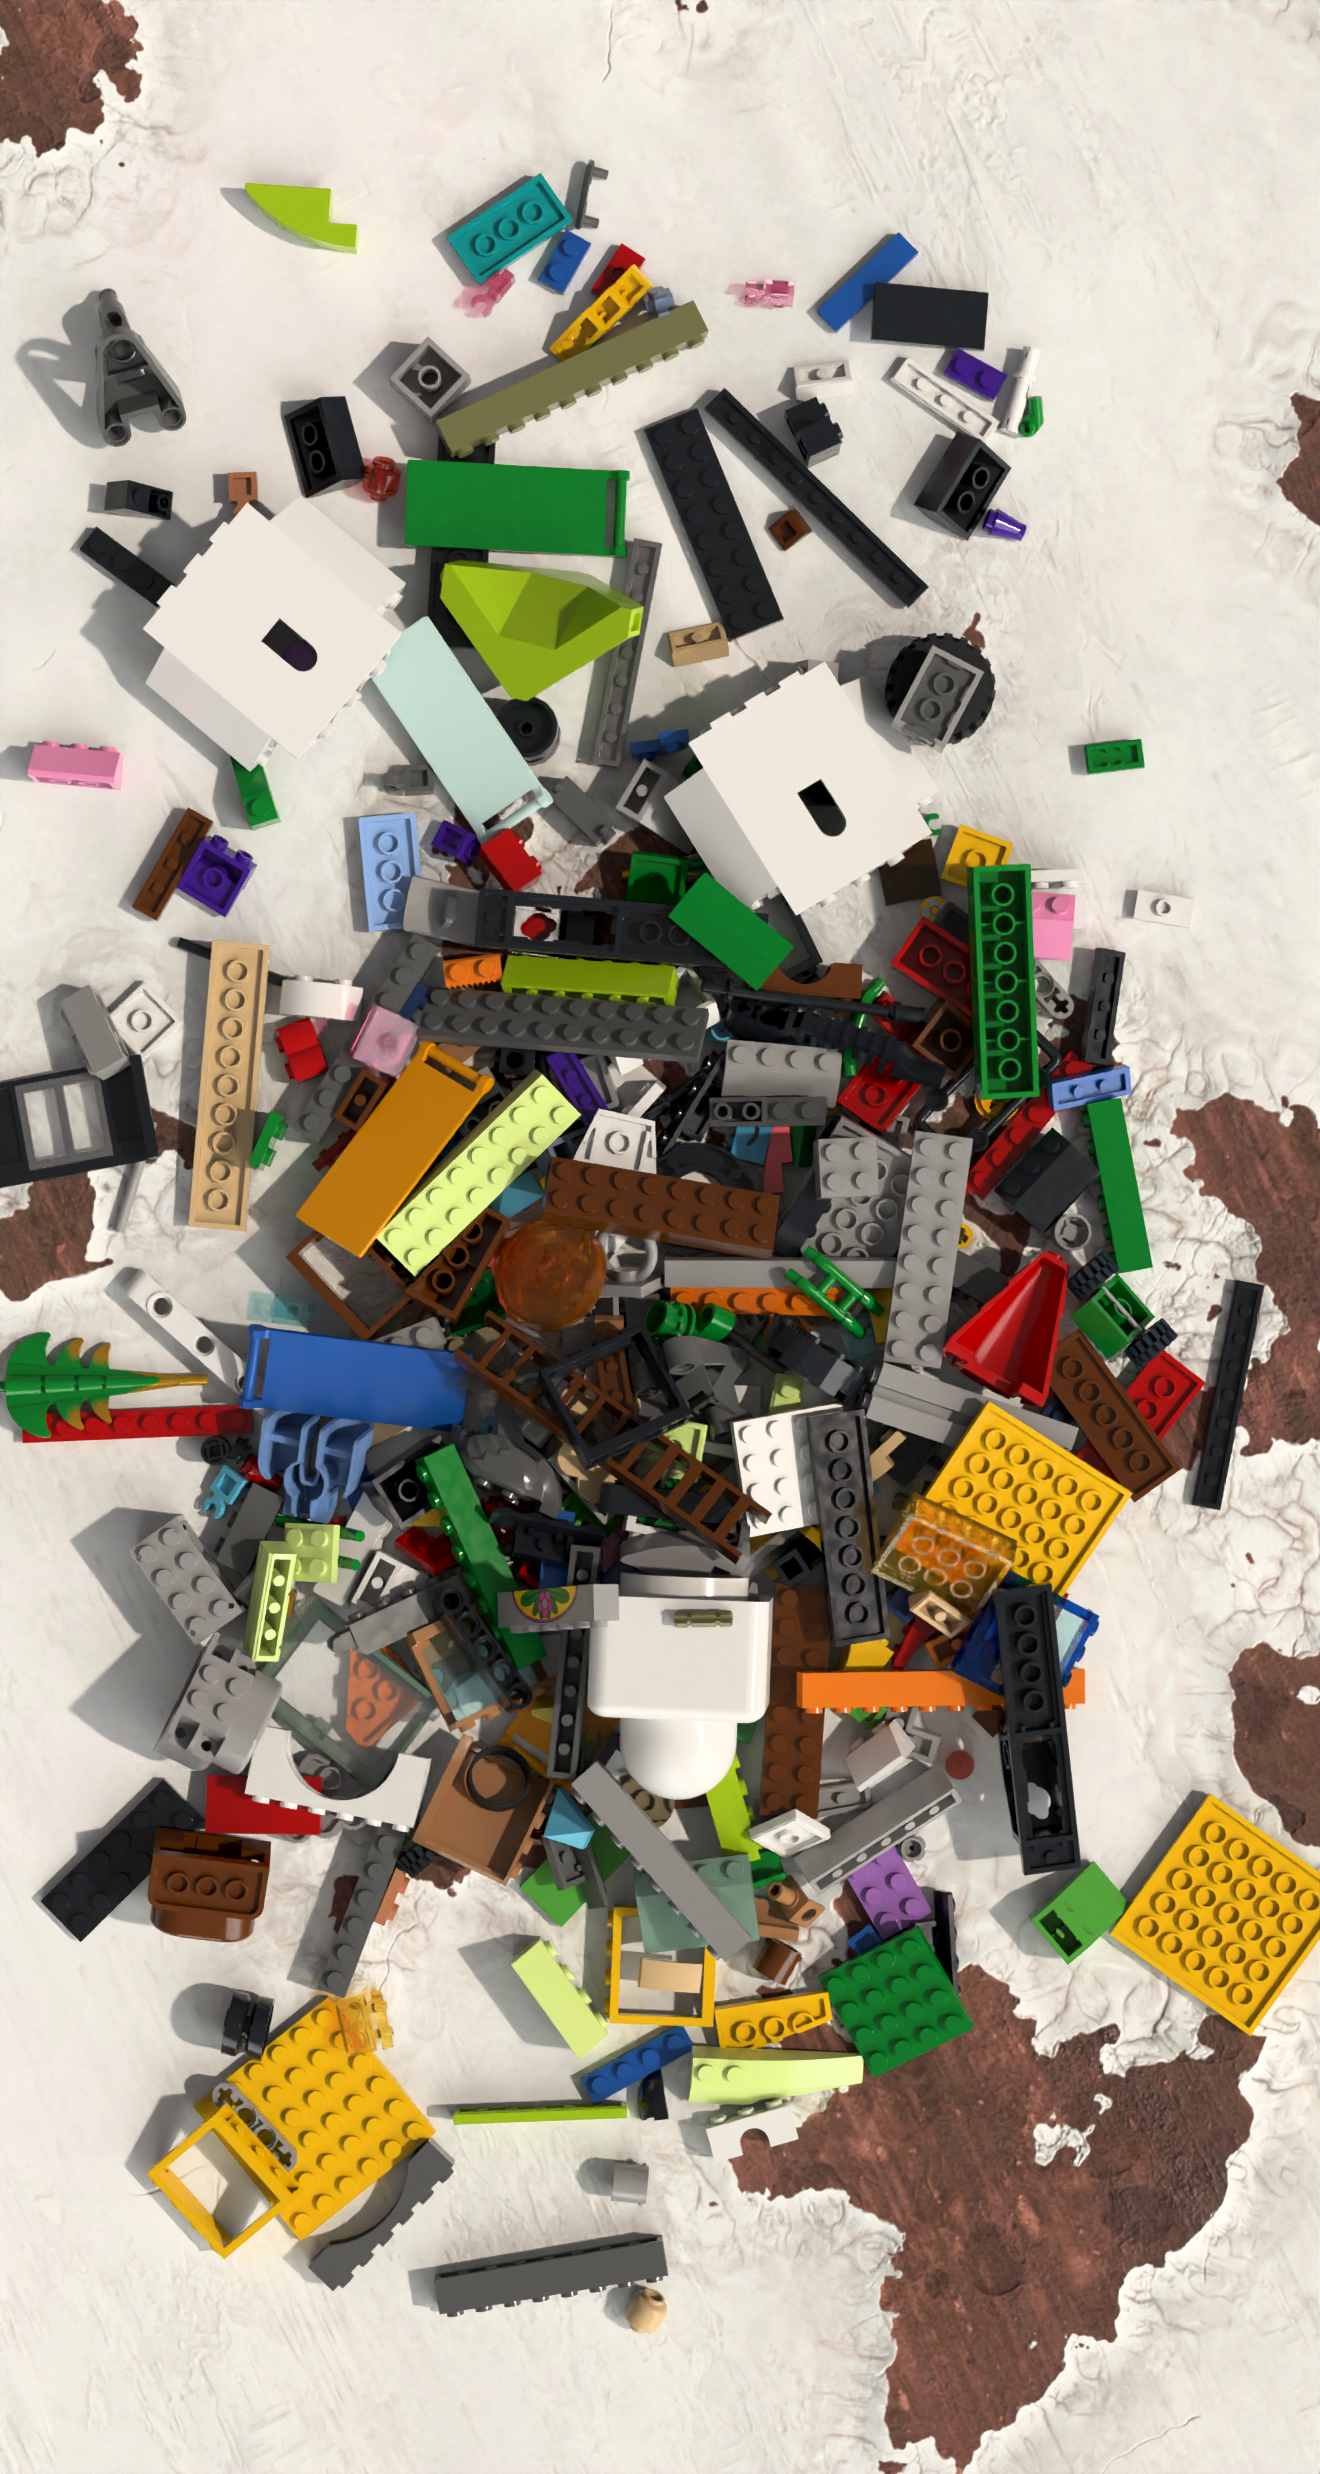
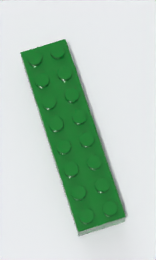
M1031 864L966 866L975 1096L982 1100L1039 1097Z

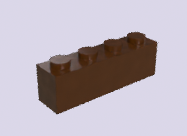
M486 1207L460 1232L457 1238L441 1252L440 1256L421 1273V1276L404 1293L432 1314L456 1325L508 1232L511 1219Z

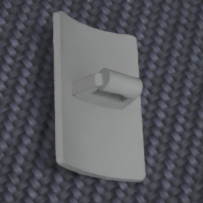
M413 875L407 892L402 929L475 947L479 890Z

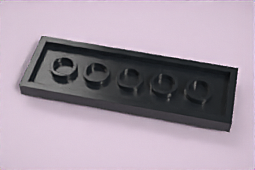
M164 1778L41 1902L82 1942L150 1874L156 1827L193 1832L205 1819Z

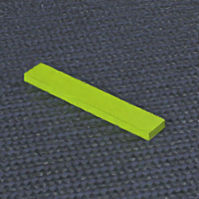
M606 2102L595 2105L594 2103L456 2108L453 2113V2125L627 2118V2103Z

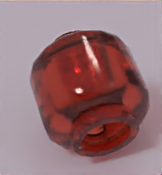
M383 456L374 457L364 467L362 489L375 501L384 502L387 498L394 497L399 490L401 469L391 458Z

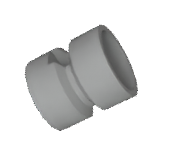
M1074 1213L1060 1217L1052 1225L1051 1229L1052 1241L1056 1247L1068 1252L1085 1247L1090 1241L1092 1234L1091 1225L1087 1219Z

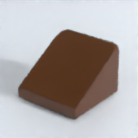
M797 509L788 511L768 528L784 551L790 549L812 532Z

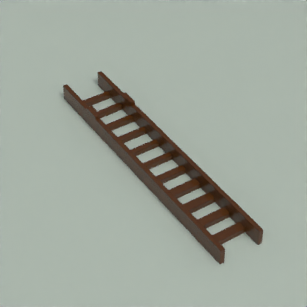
M488 1310L483 1322L500 1333L501 1336L479 1363L459 1349L454 1353L453 1361L499 1393L504 1400L518 1410L521 1409L571 1445L554 1412L551 1411L548 1414L533 1403V1400L541 1392L538 1383H536L526 1397L509 1386L531 1356L533 1357L531 1361L543 1367L547 1366L551 1361L555 1360L557 1363L560 1361ZM509 1340L525 1352L503 1380L487 1370L486 1366L506 1341ZM575 1372L562 1378L572 1385L561 1399L565 1407L578 1390L595 1402L576 1427L580 1435L602 1407L619 1420L601 1443L616 1437L625 1424L633 1429L646 1423ZM664 1435L632 1449L620 1465L612 1459L598 1465L734 1564H737L740 1560L742 1553L724 1539L744 1512H749L765 1525L772 1515L766 1508ZM583 1439L588 1449L594 1447ZM651 1442L663 1450L664 1454L644 1480L641 1481L627 1470L647 1444ZM675 1459L688 1468V1470L668 1497L665 1498L652 1488ZM699 1476L712 1487L692 1514L688 1515L676 1505ZM721 1494H724L736 1504L713 1533L700 1522Z

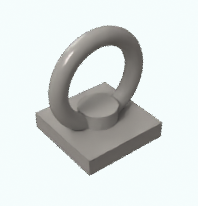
M598 1231L594 1242V1254L599 1268L606 1276L589 1283V1295L643 1298L665 1286L664 1274H651L658 1258L656 1241L642 1239L646 1248V1259L641 1268H614L606 1255V1242L611 1233Z

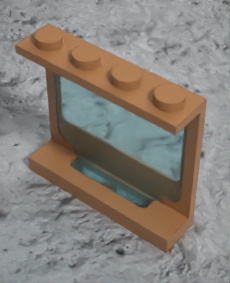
M475 1604L471 1605L487 1627L488 1623L484 1614L482 1615L478 1611ZM440 1620L411 1633L405 1638L450 1732L459 1728L460 1732L463 1733L477 1726L475 1720L483 1716L488 1721L502 1714L500 1711L502 1706ZM461 1620V1630L465 1633H470L471 1627L469 1623ZM478 1644V1653L483 1657H487L488 1651L486 1647ZM540 1660L518 1670L536 1697L551 1690L549 1685L557 1681L555 1675L548 1678ZM495 1668V1677L500 1681H504V1672L500 1668ZM512 1691V1701L520 1705L521 1696L517 1692Z

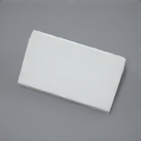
M849 360L792 367L797 402H805L814 397L820 400L853 394Z

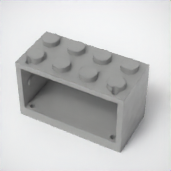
M183 1515L173 1518L128 1550L195 1646L249 1608L233 1594L236 1590Z

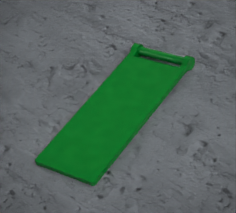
M410 459L407 462L404 544L415 547L626 558L627 548L624 547L627 481H630V471ZM607 480L615 481L613 547H605Z

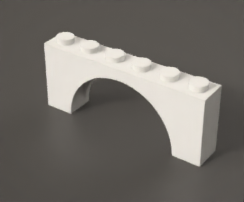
M266 1726L252 1755L244 1793L253 1795L252 1801L269 1804V1799L278 1800L281 1807L297 1809V1805L308 1806V1812L325 1815L327 1810L337 1812L336 1818L353 1821L354 1816L365 1818V1824L381 1827L382 1822L393 1824L392 1829L409 1832L410 1827H418L432 1758L399 1753L391 1774L377 1789L363 1797L352 1800L336 1799L318 1792L300 1775L291 1752L292 1730Z

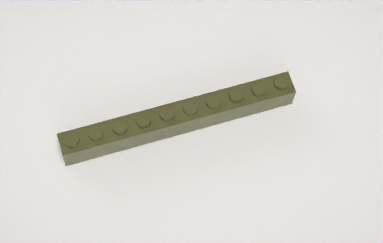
M694 300L669 311L670 315L660 318L656 317L437 420L436 430L450 458L457 455L459 458L468 456L474 452V447L482 443L484 446L491 445L500 439L499 435L508 431L510 434L519 432L526 427L525 423L533 419L536 422L542 421L551 415L550 411L559 407L562 410L575 405L577 403L576 399L584 395L587 398L593 397L603 390V386L610 383L613 386L626 381L628 379L627 375L638 371L639 374L644 373L654 366V362L661 359L664 362L677 357L679 355L678 351L686 347L692 350L701 346L705 342L704 339L707 338L709 330Z

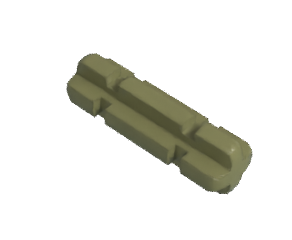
M722 1610L720 1613H716V1611H691V1613L677 1611L674 1614V1624L677 1628H687L688 1625H692V1627H716V1625L730 1627L733 1625V1613L730 1610Z

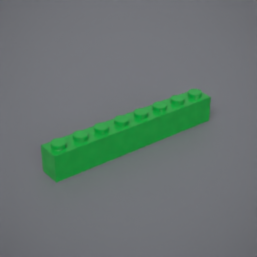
M454 1443L440 1447L415 1459L417 1476L422 1482H425L429 1491L427 1494L431 1506L438 1511L441 1518L439 1520L440 1527L444 1534L450 1538L453 1545L451 1546L452 1554L463 1567L464 1581L469 1588H472L476 1596V1608L482 1615L484 1614L490 1633L517 1670L547 1656L548 1653L538 1632L510 1633V1628H498L497 1593L519 1591L493 1530L490 1524L487 1523L488 1519Z

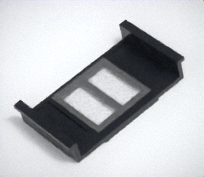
M141 1054L129 1056L131 1066L106 1080H102L95 1074L91 1075L87 1068L83 1067L0 1083V1188L158 1159L160 1155Z

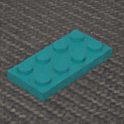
M540 173L449 235L447 241L480 287L572 224L573 219Z

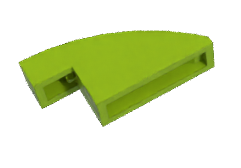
M245 183V190L250 200L270 220L285 231L318 247L337 252L357 254L359 237L357 225L331 223L333 202L331 189Z

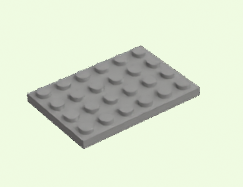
M841 1116L828 1139L876 1137L879 1195L875 1197L832 1199L795 1257H805L802 1253L809 1245L824 1257H893L899 1245L911 1155L846 1117ZM814 1163L778 1221L776 1230L781 1222L784 1221L810 1179L814 1170ZM773 1250L769 1257L784 1256ZM862 1288L869 1294L873 1290V1288ZM856 1299L846 1313L855 1319L863 1304Z

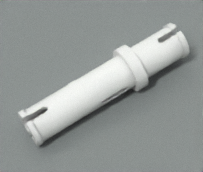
M1023 347L1019 368L1014 371L1013 377L1015 382L1000 429L1003 432L1018 435L1030 387L1036 380L1034 373L1039 355L1041 354L1039 349Z

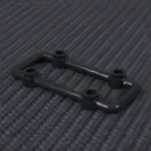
M1037 1030V1046L1050 1058L1042 1068H1038L1039 1091L1047 1088V1081H1050V1076L1060 1066L1062 1057L1059 1050ZM974 1057L956 1081L949 1080L941 1089H932L927 1093L925 1098L926 1104L917 1112L914 1119L915 1126L919 1131L937 1133L926 1122V1119L933 1112H940L946 1109L949 1103L948 1097L974 1072ZM1029 1097L1012 1098L982 1129L971 1130L966 1137L973 1138L971 1155L974 1152L984 1151L989 1145V1137Z

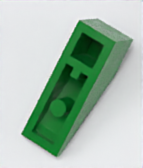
M230 755L240 794L252 829L257 830L281 822L264 766L258 764L249 771Z

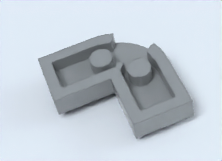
M918 1706L908 1707L907 1712H891L890 1707H888L885 1722L888 1724L895 1719L916 1746L908 1756L932 1764L936 1756L941 1734L914 1726L918 1714Z

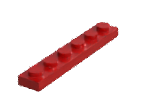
M1071 1050L1061 1061L1058 1069L1050 1076V1081L1091 1072L1093 1068L1086 1062L1079 1061V1056ZM1047 1088L1039 1091V1097H1031L969 1171L966 1187L982 1201L1056 1114L1057 1111L1049 1109Z

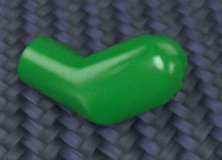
M1042 396L1027 398L1029 412L1019 426V433L1024 437L1029 438L1035 435L1044 423Z

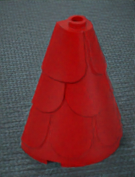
M1044 1251L1031 1260L1004 1283V1288L979 1308L978 1312L948 1338L947 1343L942 1349L944 1358L948 1359L950 1356L953 1359L951 1365L982 1387L1004 1398L1020 1397V1403L1023 1405L1043 1407L1049 1393L1053 1359L1057 1350L1060 1316L1064 1314L1069 1265L1062 1261L1063 1257L1053 1251Z

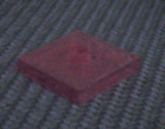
M373 1004L349 1056L399 1079L418 1040L417 1032L420 1025Z

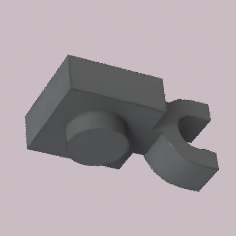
M430 764L404 765V773H384L385 792L405 788V796L434 795L432 767Z

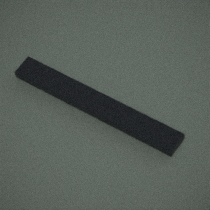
M1235 1280L1191 1505L1221 1510L1265 1285Z

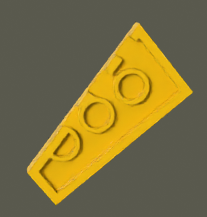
M824 1989L714 2007L720 2047L758 2049L770 2043H778L783 2038L794 2033L799 2034L832 2020L829 1994Z

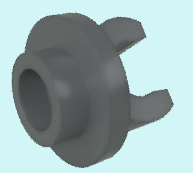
M740 1519V1523H736L724 1539L729 1544L737 1542V1548H742L743 1542H749L750 1526L745 1525V1519Z

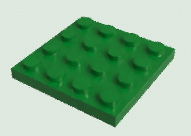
M919 1925L818 1976L824 1991H828L829 2000L874 2078L974 2029L975 2026Z

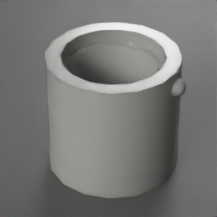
M615 2163L611 2201L638 2203L639 2206L646 2204L649 2166L646 2163L642 2165Z

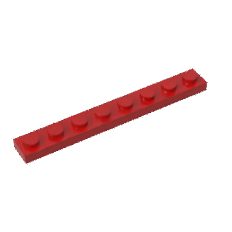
M238 1405L114 1410L109 1411L112 1419L111 1423L100 1419L94 1411L80 1412L81 1421L84 1425L83 1430L68 1424L60 1413H47L46 1422L51 1437L41 1438L31 1435L22 1429V1442L40 1443L253 1433L252 1409H243Z

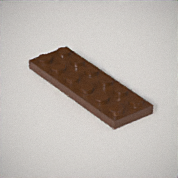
M1077 1329L1059 1342L1053 1359L1050 1388L1119 1484L1132 1492L1130 1499L1135 1503L1181 1470V1468L1081 1329Z

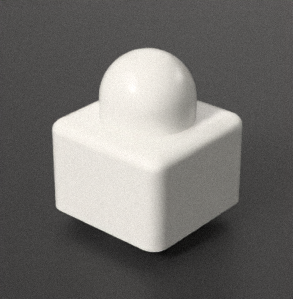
M646 1571L620 1572V1590H618L619 1620L607 1621V1627L590 1628L588 1707L598 1716L620 1718V1750L623 1762L632 1778L641 1787L654 1795L667 1799L681 1800L700 1796L714 1788L725 1777L733 1763L737 1745V1723H752L759 1720L769 1705L773 1596L758 1595L759 1602L748 1601L749 1577L724 1574H709L708 1578L656 1576ZM722 1610H730L733 1613V1625L730 1627H720V1625H716V1627H692V1625H688L687 1628H677L674 1624V1614L677 1611H687V1613H691V1611H716V1613H720Z

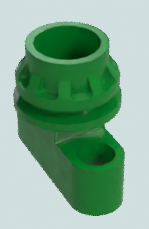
M663 1300L654 1302L648 1309L644 1319V1327L647 1333L661 1347L666 1340L677 1336H696L720 1342L730 1333L735 1324L734 1312L714 1303H707L696 1314L694 1308L689 1304L679 1301L665 1302Z

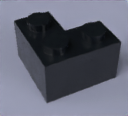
M814 397L785 410L784 418L807 468L839 454L842 444L841 439L844 437L838 423H832L824 402L819 404L817 397Z

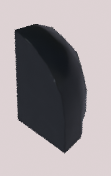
M661 2069L647 2075L639 2086L637 2103L641 2120H647L648 2118H654L655 2121L669 2119Z

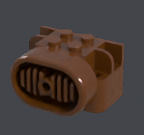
M156 1827L147 1893L148 1901L151 1904L150 1921L152 1925L163 1933L182 1938L214 1942H238L248 1938L253 1933L255 1919L262 1914L264 1909L270 1870L271 1841Z

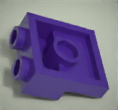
M208 835L201 841L176 888L226 917L229 915L241 891L245 889L257 864L252 862L253 857L248 852L243 850L236 852L227 847L229 842L219 835H214L213 837Z

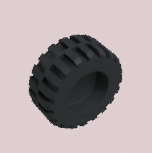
M932 633L927 634L925 638L920 639L919 637L913 640L909 646L904 647L899 652L889 669L885 687L888 710L893 718H895L932 645L984 671L947 744L952 743L954 745L960 743L962 739L969 738L982 726L995 699V675L991 672V664L988 658L984 659L981 655L982 650L976 645L974 647L968 643V639L964 637L958 639L950 633H944L942 636Z

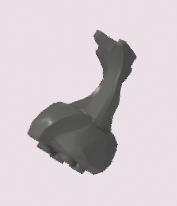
M513 1353L508 1372L522 1355ZM529 1359L509 1386L519 1392L521 1385L526 1382H537L539 1371H541L543 1366H538ZM500 1396L494 1407L495 1422L491 1433L476 1435L468 1427L462 1428L460 1425H452L449 1444L454 1443L465 1470L472 1476L474 1482L478 1484L477 1487L489 1494H493L495 1490L503 1496L502 1499L517 1507L519 1503L526 1506L541 1505L539 1509L541 1515L552 1520L556 1519L562 1509V1489L556 1471L547 1461L548 1458L543 1455L554 1433H552L541 1449L523 1436L517 1421L515 1407L504 1400L502 1396Z

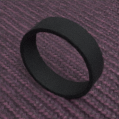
M492 1746L480 1751L472 1760L466 1775V1786L471 1798L482 1808L493 1812H504L517 1807L524 1800L531 1785V1770L527 1761L520 1753L505 1746ZM489 1755H503L511 1758L520 1766L524 1773L525 1790L523 1794L516 1800L508 1803H495L485 1799L478 1793L473 1784V1766L480 1759Z

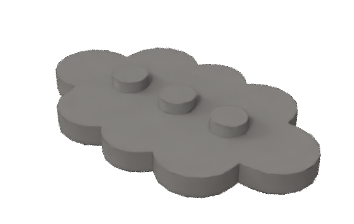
M348 1750L351 1754H353L356 1758H358L361 1761L360 1757L354 1751ZM317 1753L309 1754L298 1765L295 1764L301 1776L323 1777L322 1794L328 1797L352 1800L372 1792V1790L330 1756L326 1758ZM366 1765V1766L369 1767L371 1770H373L376 1765ZM326 1810L325 1815H322L321 1835L316 1836L323 1839H331L337 1836L342 1828L359 1830L367 1824L364 1823L365 1818L354 1816L353 1821L336 1818L337 1812ZM313 1835L281 1836L291 1843H304L310 1840Z

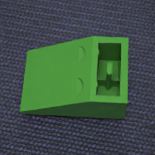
M1093 1861L1028 1915V1917L1067 1965H1069L1128 1909L1130 1903Z

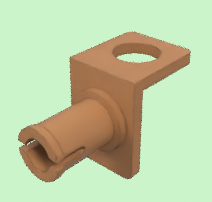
M787 1875L781 1882H772L767 1887V1896H770L771 1900H775L789 1921L802 1927H809L825 1910L822 1904L808 1898L791 1875ZM814 1909L810 1916L802 1918L806 1911Z

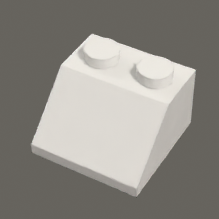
M895 1719L888 1724L883 1720L871 1730L873 1733L871 1737L866 1740L860 1737L848 1747L851 1751L845 1757V1760L859 1792L904 1761L916 1747Z

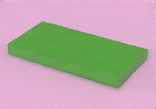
M590 1813L586 1819L595 1829L590 1839V1844L594 1857L598 1861V1870L602 1883H604L631 1853L626 1847L620 1849L610 1838V1835L613 1834L606 1824L601 1827ZM548 1858L520 1886V1889L560 1927L586 1902L581 1883L565 1890H557Z

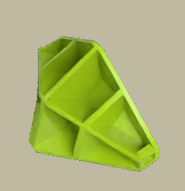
M465 560L445 563L441 571V600L511 698L528 701L628 638L640 634L644 606L589 574L577 571Z

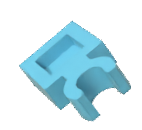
M223 1465L209 1488L214 1492V1495L204 1501L202 1509L211 1511L213 1506L216 1505V1511L212 1517L222 1519L227 1511L226 1505L235 1506L249 1481L231 1466Z

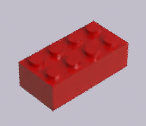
M922 916L889 967L935 998L949 1001L972 1020L970 947Z

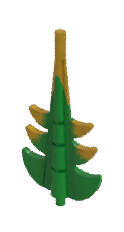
M45 1332L24 1340L12 1352L7 1363L5 1381H0V1392H5L8 1411L21 1429L34 1436L50 1438L51 1433L46 1422L47 1411L50 1405L56 1404L58 1412L68 1424L83 1430L84 1425L80 1417V1407L83 1400L89 1399L95 1414L103 1421L111 1423L112 1419L109 1412L110 1396L177 1386L208 1385V1374L175 1375L111 1370L109 1368L110 1343L102 1345L93 1354L89 1368H85L80 1363V1351L84 1343L82 1338H78L65 1346L57 1357L56 1364L49 1365L46 1358V1349L51 1334Z

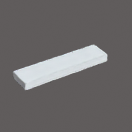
M908 356L890 380L966 435L979 438L984 443L988 441L1000 424V421Z

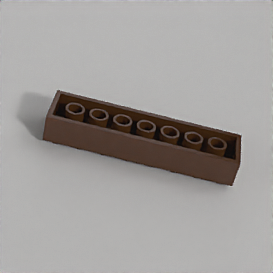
M552 1156L547 1167L540 1221L768 1260L774 1248L780 1196Z
M775 1583L770 1696L765 1715L759 1815L780 1816L797 1809L812 1819H817L825 1708H823V1713H805V1708L797 1706V1671H828L831 1629L825 1586L794 1584L787 1589L784 1583Z

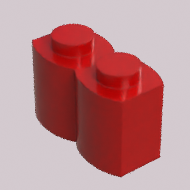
M310 1017L277 1029L279 1036L274 1037L279 1052H285L289 1062L285 1063L284 1066L290 1080L295 1078L296 1082L301 1084L327 1074L329 1066Z

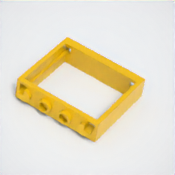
M614 1903V1911H608L607 1928H613V1940H607L606 1957H612L611 1969H606L605 1986H611L610 1998H604V2015H609V2023L713 2027L716 1959L706 1947H704L702 2016L618 2013L622 1916L639 1917L637 1904Z
M227 2103L223 2104L157 2161L147 2173L153 2184L165 2193L171 2200L172 2205L177 2210H180L190 2221L192 2228L199 2232L208 2241L211 2249L223 2259H226L291 2204L303 2190L302 2186ZM213 2127L216 2128L279 2199L234 2239L168 2167Z

